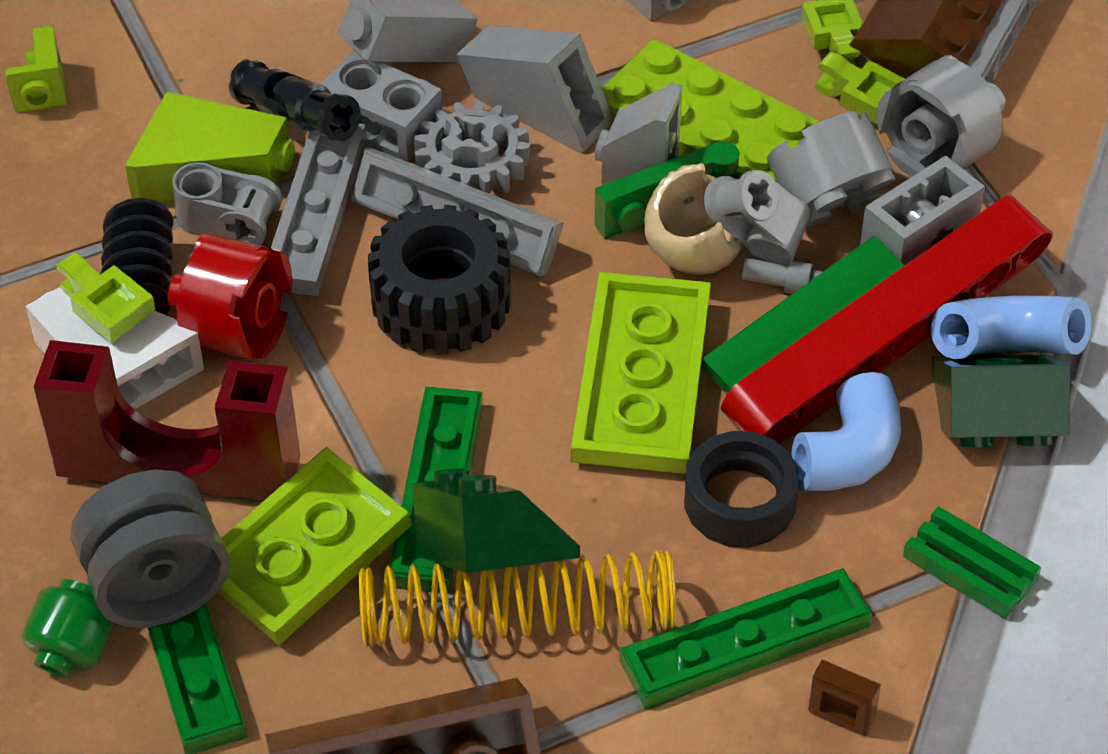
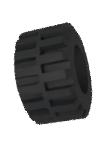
M444 204L443 209H433L432 205L420 207V212L412 213L408 210L398 215L399 221L397 223L388 221L382 226L381 236H374L370 244L371 253L368 254V271L373 315L377 317L378 326L383 333L391 332L392 341L400 346L410 343L412 351L424 353L426 349H435L436 355L448 354V349L458 348L460 352L472 349V342L478 341L483 344L492 338L491 329L500 330L505 323V314L509 313L511 306L510 250L507 249V240L503 232H496L495 223L489 218L479 220V213L471 209L460 212L457 211L455 205ZM435 278H451L447 280H430Z

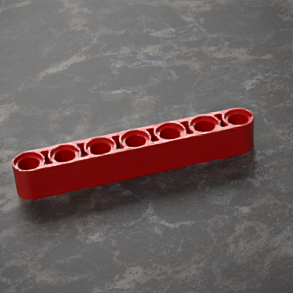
M1012 195L999 199L739 381L723 399L721 411L740 431L756 432L772 438L780 444L837 403L836 391L843 382L862 373L881 372L930 337L932 317L942 305L956 301L984 298L1031 265L1047 249L1053 238V232Z

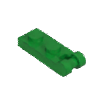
M716 142L596 187L595 227L603 238L607 239L626 231H633L644 225L645 210L654 190L658 187L660 181L667 177L670 171H677L681 166L703 163L706 170L705 173L715 178L731 176L738 179L735 174L739 166L740 152L738 148L729 142Z

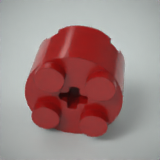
M207 233L201 234L197 239L194 252L187 263L184 273L176 274L169 286L168 303L171 307L177 308L178 326L198 332L201 349L242 359L252 360V357L264 358L275 347L286 324L288 312L281 311L279 308L282 292L292 294L293 278L289 259L285 253L269 247Z

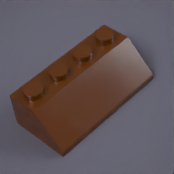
M876 0L849 46L860 51L862 55L872 62L904 79L945 55H951L958 61L968 64L1003 0Z
M518 678L265 734L269 754H541L530 693Z

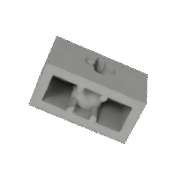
M944 156L865 206L860 245L875 235L906 265L981 212L985 186L949 157Z

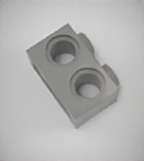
M355 50L321 83V85L326 86L331 94H347L358 102L361 110L359 123L366 124V146L407 162H411L415 158L414 136L421 134L420 123L423 120L435 122V110H442L441 88L432 85L426 80L418 79L389 66L385 62H366Z

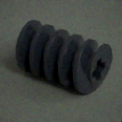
M127 199L115 204L105 215L103 221L104 235L102 238L103 252L101 254L102 269L100 274H103L115 265L153 296L156 312L167 316L171 308L168 303V290L171 283V260L173 258L171 244L173 242L172 227L174 223L172 213L165 205L153 199Z

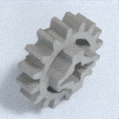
M476 101L473 109L465 110L460 102H455L453 113L448 114L441 109L435 110V122L423 120L420 123L421 134L414 136L415 162L417 166L491 194V189L498 188L500 191L508 193L510 191V179L522 181L524 179V166H530L529 131L527 128H519L518 115L514 114L503 118V106L501 105L486 111L483 110L482 101Z

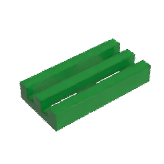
M937 506L931 513L930 521H924L918 528L917 536L915 538L911 536L905 543L903 551L904 558L1005 619L1036 583L1041 571V566L940 506ZM929 544L960 561L959 565L928 547ZM979 576H985L1010 592L1006 594Z

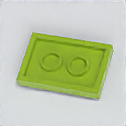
M326 446L221 538L230 557L228 577L217 593L276 644L280 645L357 576L362 567H367L412 526L409 512Z

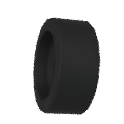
M729 431L715 435L695 448L686 464L684 508L692 525L708 539L726 546L753 547L772 541L787 529L795 514L798 494V468L790 452L774 439L748 431ZM730 470L750 471L763 476L776 488V496L767 503L755 507H732L712 497L706 491V482L715 475Z

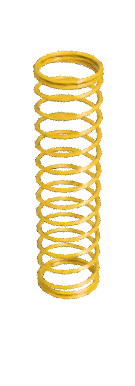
M661 549L659 552L655 550L651 555L646 594L638 556L631 551L625 563L622 599L614 558L607 553L602 559L598 603L592 567L589 559L583 554L578 560L575 606L573 604L565 561H554L550 610L541 563L532 564L529 567L526 615L517 566L505 568L502 621L493 570L481 571L478 626L469 573L457 570L454 625L452 626L443 569L440 564L436 563L432 576L429 631L418 569L412 564L408 575L405 634L401 621L394 572L388 565L384 574L380 635L376 621L373 571L369 566L367 569L362 567L359 570V599L363 645L367 648L369 645L374 647L376 643L380 647L384 644L388 626L390 592L399 639L404 645L408 643L412 626L414 586L423 636L426 642L430 644L435 635L438 580L448 636L452 642H455L458 638L460 627L462 577L473 636L479 641L482 638L484 627L487 576L496 628L499 637L503 640L507 635L511 571L522 633L528 638L532 628L535 568L547 633L551 637L555 634L560 567L571 630L573 634L577 635L580 629L581 586L584 565L590 588L597 632L601 634L604 629L605 584L608 562L613 578L620 627L625 633L628 629L629 581L632 560L639 584L645 628L648 631L652 628L653 578L656 562L660 622L664 630L668 627L672 630L676 624V592L672 556L667 549L665 552Z

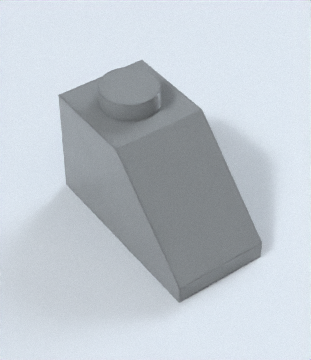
M671 83L620 109L610 130L603 129L596 145L595 160L602 162L603 185L679 157L682 85Z

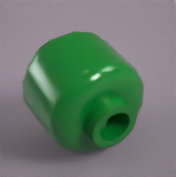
M63 579L59 586H49L40 591L23 629L22 639L25 646L37 655L33 663L36 667L50 674L68 678L72 669L88 670L99 663L114 627V622L105 619L95 602L89 585L79 581Z

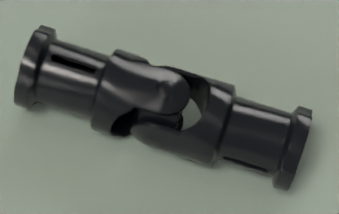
M245 59L238 63L231 72L229 92L231 97L240 104L256 105L261 112L286 117L287 122L292 121L295 126L308 131L319 130L326 139L332 141L347 140L355 133L359 126L361 110L358 102L352 96L337 93L331 94L326 86L305 80L302 77L278 68L269 70L263 62L258 60L251 61ZM330 123H335L337 125H340V127L331 125Z

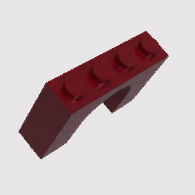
M49 341L33 388L56 476L113 482L128 474L154 469L176 471L194 480L201 493L265 500L297 472L301 455L288 366L228 360L214 407L217 425L204 429H182L153 421L128 404L121 395L117 385L109 346Z

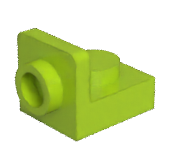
M53 25L32 28L34 50L25 51L27 65L11 67L5 70L6 82L15 112L67 105L63 65Z

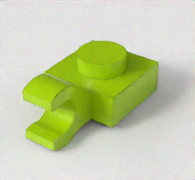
M854 0L802 2L801 19L813 49L829 48L830 52L843 56L849 63L855 66L854 57H860V51L852 48L849 44L863 21Z
M830 52L819 63L818 68L825 73L815 83V88L822 94L830 97H836L841 94L839 105L850 111H857L858 115L866 112L870 121L877 124V108L881 97L885 92L903 81L904 78L870 60L860 69L849 63L843 56Z
M75 252L56 265L57 270L67 277L66 280L60 283V288L70 297L73 313L111 344L155 311L153 296L115 265L103 274H100L83 257Z

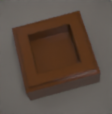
M822 659L812 678L808 711L861 735H867L875 720L881 684Z

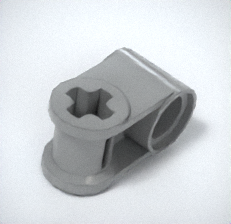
M195 162L184 165L177 170L172 181L178 225L185 232L194 235L207 233L261 245L267 234L266 223L270 214H274L279 210L283 200L281 190L267 178L259 175H246L229 171L207 163ZM252 191H256L255 195H252L250 193Z
M753 170L743 174L740 179H735L731 176L717 177L710 181L704 194V205L710 219L715 224L722 222L724 229L744 244L752 255L767 262L784 265L792 263L812 212L804 201L789 193L770 174L763 170Z

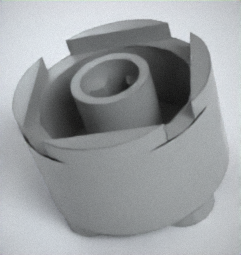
M945 55L884 93L877 108V127L879 134L886 130L892 147L887 149L891 159L910 177L944 156L949 157L961 168L965 169L989 153L998 143L1002 132L1001 111L1005 108V98L1000 88L995 84L987 83L972 67L958 61L951 55Z
M857 111L846 112L818 122L801 131L804 139L796 147L790 149L786 140L774 148L767 156V162L777 183L810 207L812 213L805 230L829 220L832 217L830 211L847 205L850 212L865 208L866 205L879 198L877 191L886 188L896 180L894 169L866 112H863L860 117Z

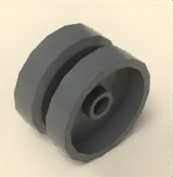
M154 469L128 474L103 486L82 504L72 520L71 541L81 565L88 574L87 582L95 602L105 619L122 627L147 628L170 623L196 611L214 597L228 577L230 557L212 522L211 514L195 481L179 472Z

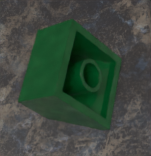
M1047 354L977 355L961 359L932 356V371L941 431L951 438H958V446L974 448L993 446V437H1016V444L1020 446L1052 445V436H1070V364Z
M463 468L443 469L434 471V481L413 483L416 551L418 557L464 573L581 558L580 545L520 490L498 485L494 475H471L470 469Z

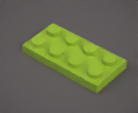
M654 38L602 87L613 119H615L620 109L671 83L682 85L679 156L716 142L732 143L740 152L739 166L735 172L738 179L748 171L763 170L776 181L767 162L769 153L786 140L790 149L796 147L804 139L801 131L821 122Z
M599 272L572 436L571 462L686 474V464L691 454L711 282Z

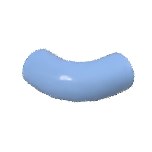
M999 296L968 299L942 305L932 317L930 331L932 341L937 350L945 357L951 359L985 354L1027 352L1077 355L1088 344L1092 321L1088 304L1082 298L1062 296Z
M869 372L849 378L836 391V401L843 426L831 432H801L796 435L791 456L798 468V490L800 492L832 491L861 485L882 471L890 463L901 439V419L899 403L893 384L888 376L882 373Z

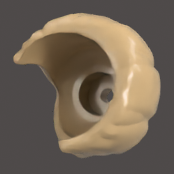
M703 163L681 166L677 171H670L667 177L662 179L654 190L647 204L644 217L645 237L652 251L671 268L690 275H707L718 272L728 266L741 250V242L724 229L722 222L715 224L706 212L704 205L705 190L710 181L715 179V177L705 173L706 170Z

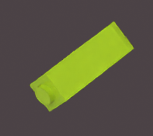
M166 92L125 164L131 199L146 198L160 203L175 202L172 183L174 174L184 165L195 162L207 163L217 168L246 175H259L276 184L282 172L287 173L293 164L295 144L289 140L286 117Z

